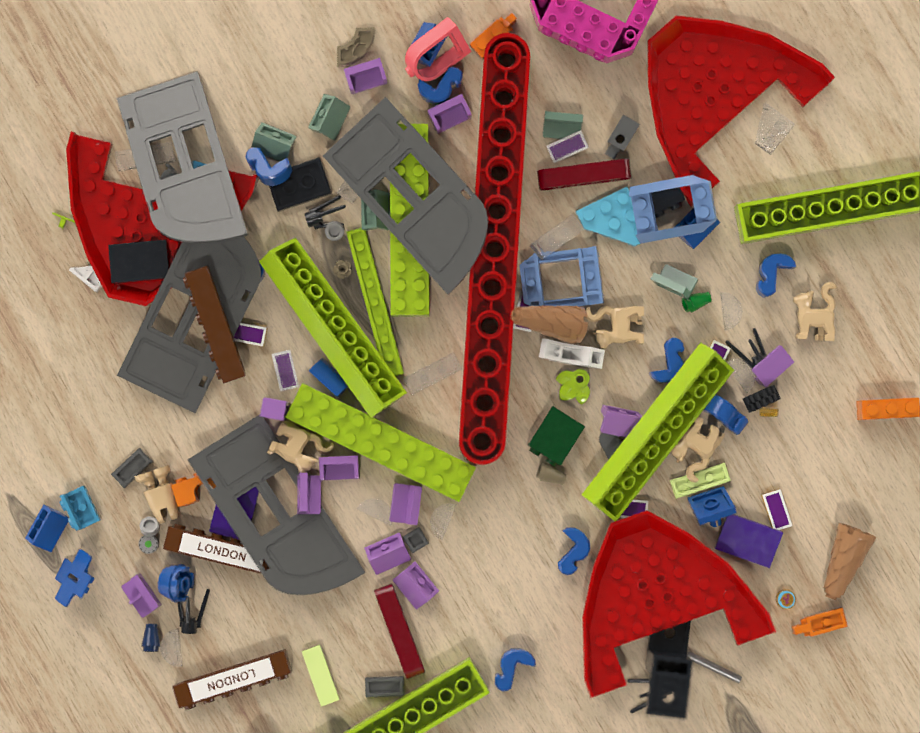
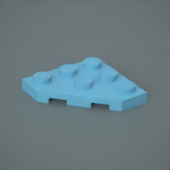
M628 187L616 191L575 212L584 230L601 234L634 247L640 244L636 237L637 229Z

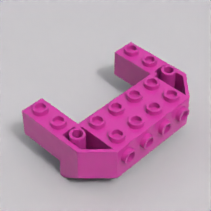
M530 0L529 6L537 29L542 34L607 64L633 54L658 0H637L626 23L578 0Z

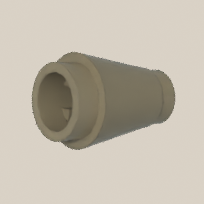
M541 463L536 477L540 478V481L563 485L566 474L548 463Z

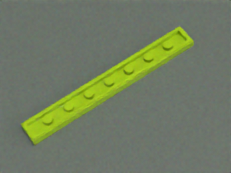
M358 228L347 231L349 245L378 353L395 376L403 375V368L366 230Z

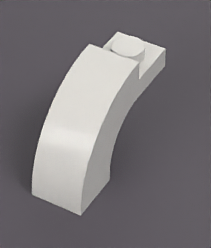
M542 339L539 358L569 365L602 369L605 350Z

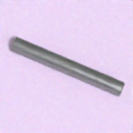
M690 651L687 654L693 659V662L740 683L742 676Z

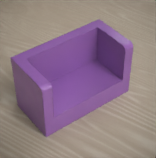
M380 58L344 69L351 95L388 84Z
M462 94L427 110L437 134L472 118L471 111Z
M264 397L260 417L286 421L287 418L285 417L289 411L290 402Z
M359 456L319 457L320 480L360 479Z

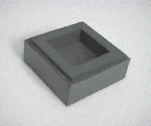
M420 527L403 536L412 553L429 544Z

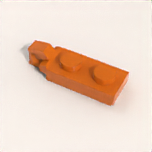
M511 13L505 19L502 17L497 19L473 40L469 46L483 59L488 42L499 34L510 33L513 30L511 26L517 21V18Z
M842 607L800 619L801 624L791 626L793 634L804 633L805 637H812L848 627Z

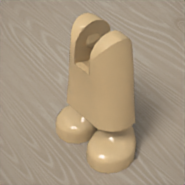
M169 465L155 469L153 472L149 471L134 476L136 482L146 485L148 490L143 493L159 524L166 522L162 510L164 508L168 509L172 520L178 518V506L171 487L173 482L168 483L167 475L171 470ZM153 473L159 482L158 487H156Z

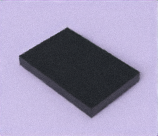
M320 157L292 166L291 175L285 182L269 186L278 212L332 194Z
M167 240L108 245L112 284L164 279L169 270Z

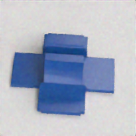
M79 549L73 563L67 558L64 559L55 577L61 583L55 600L64 607H68L75 595L82 599L84 594H87L89 591V584L93 583L95 579L88 573V566L92 556L82 549ZM70 573H71L72 575H74L76 578H78L79 580L70 578V577H69Z

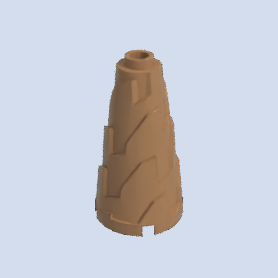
M518 306L511 313V319L514 324L569 344L578 345L577 343L582 342L587 332L588 322L584 321V317H588L587 311L580 306Z
M839 522L823 587L825 588L826 597L837 600V597L840 598L844 595L858 568L861 567L869 549L874 544L876 536Z

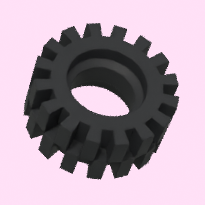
M772 385L743 398L748 412L751 413L781 398L775 385Z

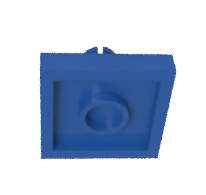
M724 486L687 498L699 525L710 522V526L717 527L716 521L718 526L722 524L721 518L737 513L736 507Z

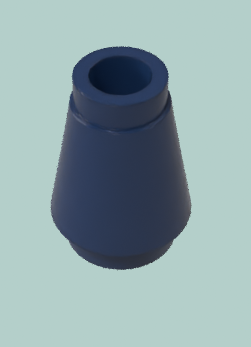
M146 624L141 645L143 652H159V647L161 646L157 624Z

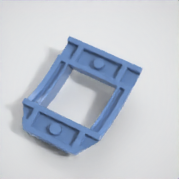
M691 175L630 187L629 197L632 200L635 217L636 237L640 244L701 233L717 220L711 182ZM690 186L697 223L658 230L651 193Z
M597 246L556 252L533 253L530 258L519 265L524 303L529 306H588L604 303L599 264L600 256ZM579 260L583 296L544 301L540 264Z

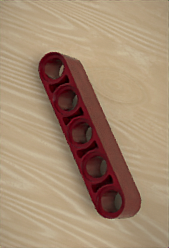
M616 159L537 171L540 191L615 182L632 178L629 159Z
M393 584L375 589L376 599L406 679L425 673Z

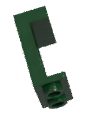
M552 406L528 443V446L531 447L529 451L538 457L540 454L547 457L545 461L554 467L556 464L561 466L585 426Z

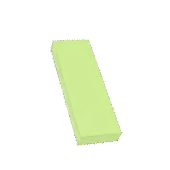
M725 463L694 472V475L699 479L696 483L689 481L687 475L669 480L675 499L731 481Z
M321 645L303 650L302 654L320 705L324 706L338 701L339 696Z

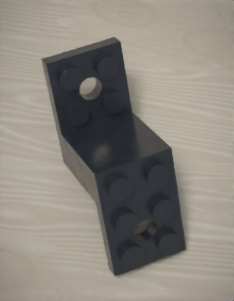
M691 621L672 627L675 630V634L671 638L665 637V630L649 635L645 667L650 673L646 715L686 720L693 659L687 655ZM666 691H671L674 695L673 700L670 702L663 700V694Z

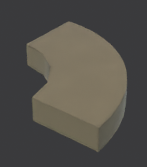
M356 28L355 35L350 42L337 46V67L353 64L368 52L374 40L375 28Z

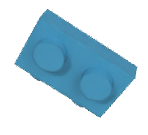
M85 485L60 496V505L64 511H67L70 517L68 522L72 529L75 528L76 531L82 530L101 520Z

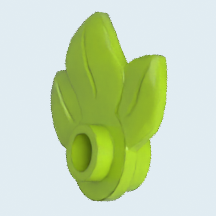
M577 369L574 372L565 370L556 377L557 382L562 384L559 391L561 400H571L575 397L580 404H584L590 395L588 387L590 376L586 370ZM577 376H582L584 380L578 382Z

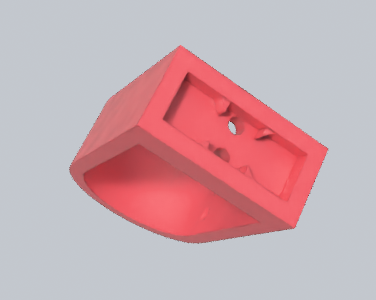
M449 17L415 41L407 50L405 56L407 67L405 71L411 78L416 76L422 81L434 80L471 53L459 28ZM449 36L454 47L436 59L430 67L417 69L421 56Z

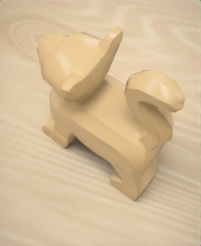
M828 282L821 287V296L828 303L826 308H810L813 301V291L800 293L793 297V302L798 307L797 321L800 328L795 339H807L810 327H817L818 332L814 335V340L834 341V309L836 304L835 299L828 291L837 287L835 283Z
M589 306L585 308L588 315L586 319L591 322L601 320L605 314L610 315L611 331L602 329L593 332L601 349H606L612 343L622 344L629 341H635L637 344L644 343V334L630 331V322L642 325L641 316H644V307L612 308L605 306L601 307L596 314L591 313Z
M699 416L671 451L672 456L677 459V463L683 461L688 449H691L702 458L700 463H693L687 468V478L693 483L699 480L694 475V472L704 470L708 466L714 450L721 444L725 436L714 425H710L708 428L709 434L707 436L699 433L704 420Z
M286 420L281 422L276 433L278 436L284 435L288 438L286 445L272 442L267 453L271 455L275 452L285 461L295 464L299 473H306L318 461L316 458L301 454L309 441H314L317 451L324 455L331 454L335 445L331 442L327 447H324L320 436L310 433L305 429H300L294 423Z

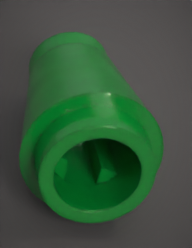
M709 292L691 294L688 300L682 298L684 310L691 313L712 302Z

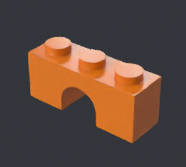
M919 397L856 401L857 420L920 417Z
M196 473L193 474V478H179L175 480L176 484L171 485L178 507L182 508L199 502L197 491L203 483ZM207 479V482L212 486V488H216L212 479Z

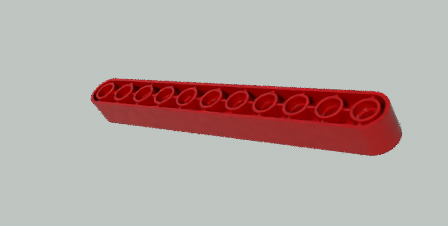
M512 33L499 34L488 42L484 51L475 195L481 200L487 211L488 230L481 253L470 270L459 447L462 454L470 462L479 465L490 464L502 455L506 445L513 337L511 313L515 306L530 70L529 47L520 36ZM503 54H510L515 59L513 65L505 67L499 63L498 59ZM506 91L511 94L512 101L506 105L500 104L496 99L497 94ZM498 129L507 130L510 134L509 140L504 143L496 141L494 138L495 131ZM495 167H503L506 169L508 176L504 180L498 181L492 177L491 171ZM492 205H501L505 209V215L500 219L492 218L489 214V208ZM492 242L499 243L503 248L502 254L498 257L488 255L486 251L488 244ZM489 280L497 281L500 285V292L493 296L488 295L484 291V284ZM487 318L494 319L498 324V329L493 334H487L481 328V323ZM485 356L493 358L496 364L495 369L489 373L483 372L479 368V361ZM488 395L492 398L493 406L490 410L481 411L478 409L476 400L479 396ZM479 433H485L490 437V446L485 450H479L474 445V437Z

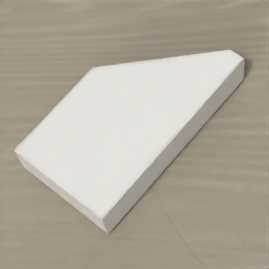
M92 266L69 269L96 293L102 288Z

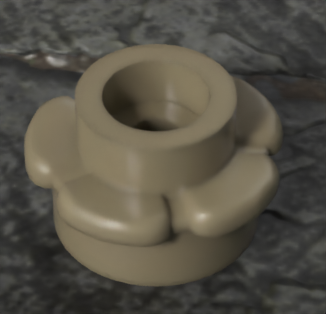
M337 261L333 267L334 274L340 279L349 277L352 273L351 264L348 261Z

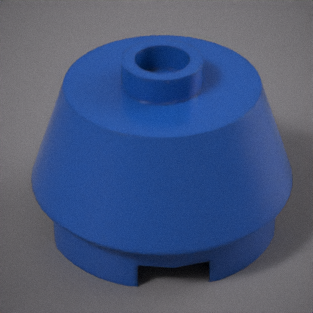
M184 564L165 567L158 579L160 594L175 603L186 601L189 589L194 587V573H190V567H186Z

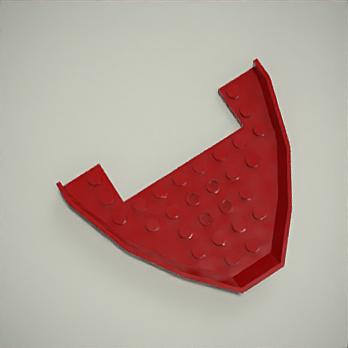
M675 16L648 40V89L658 140L675 178L694 175L710 181L712 188L720 181L695 153L776 80L804 107L836 78L823 63L773 35L721 20ZM690 186L680 187L690 207L694 206Z
M71 131L66 148L70 207L86 257L108 298L147 306L154 301L164 279L112 284L108 245L167 240L170 268L182 242L168 238L156 229L150 217L143 189L104 180L112 143L80 136ZM229 171L239 207L242 211L253 194L259 177L255 174L250 176ZM153 202V209L157 210V203Z
M648 510L612 522L593 566L582 616L584 680L589 696L593 698L627 685L614 650L615 647L721 609L725 613L734 640L738 646L775 633L776 629L771 616L732 566L685 530Z

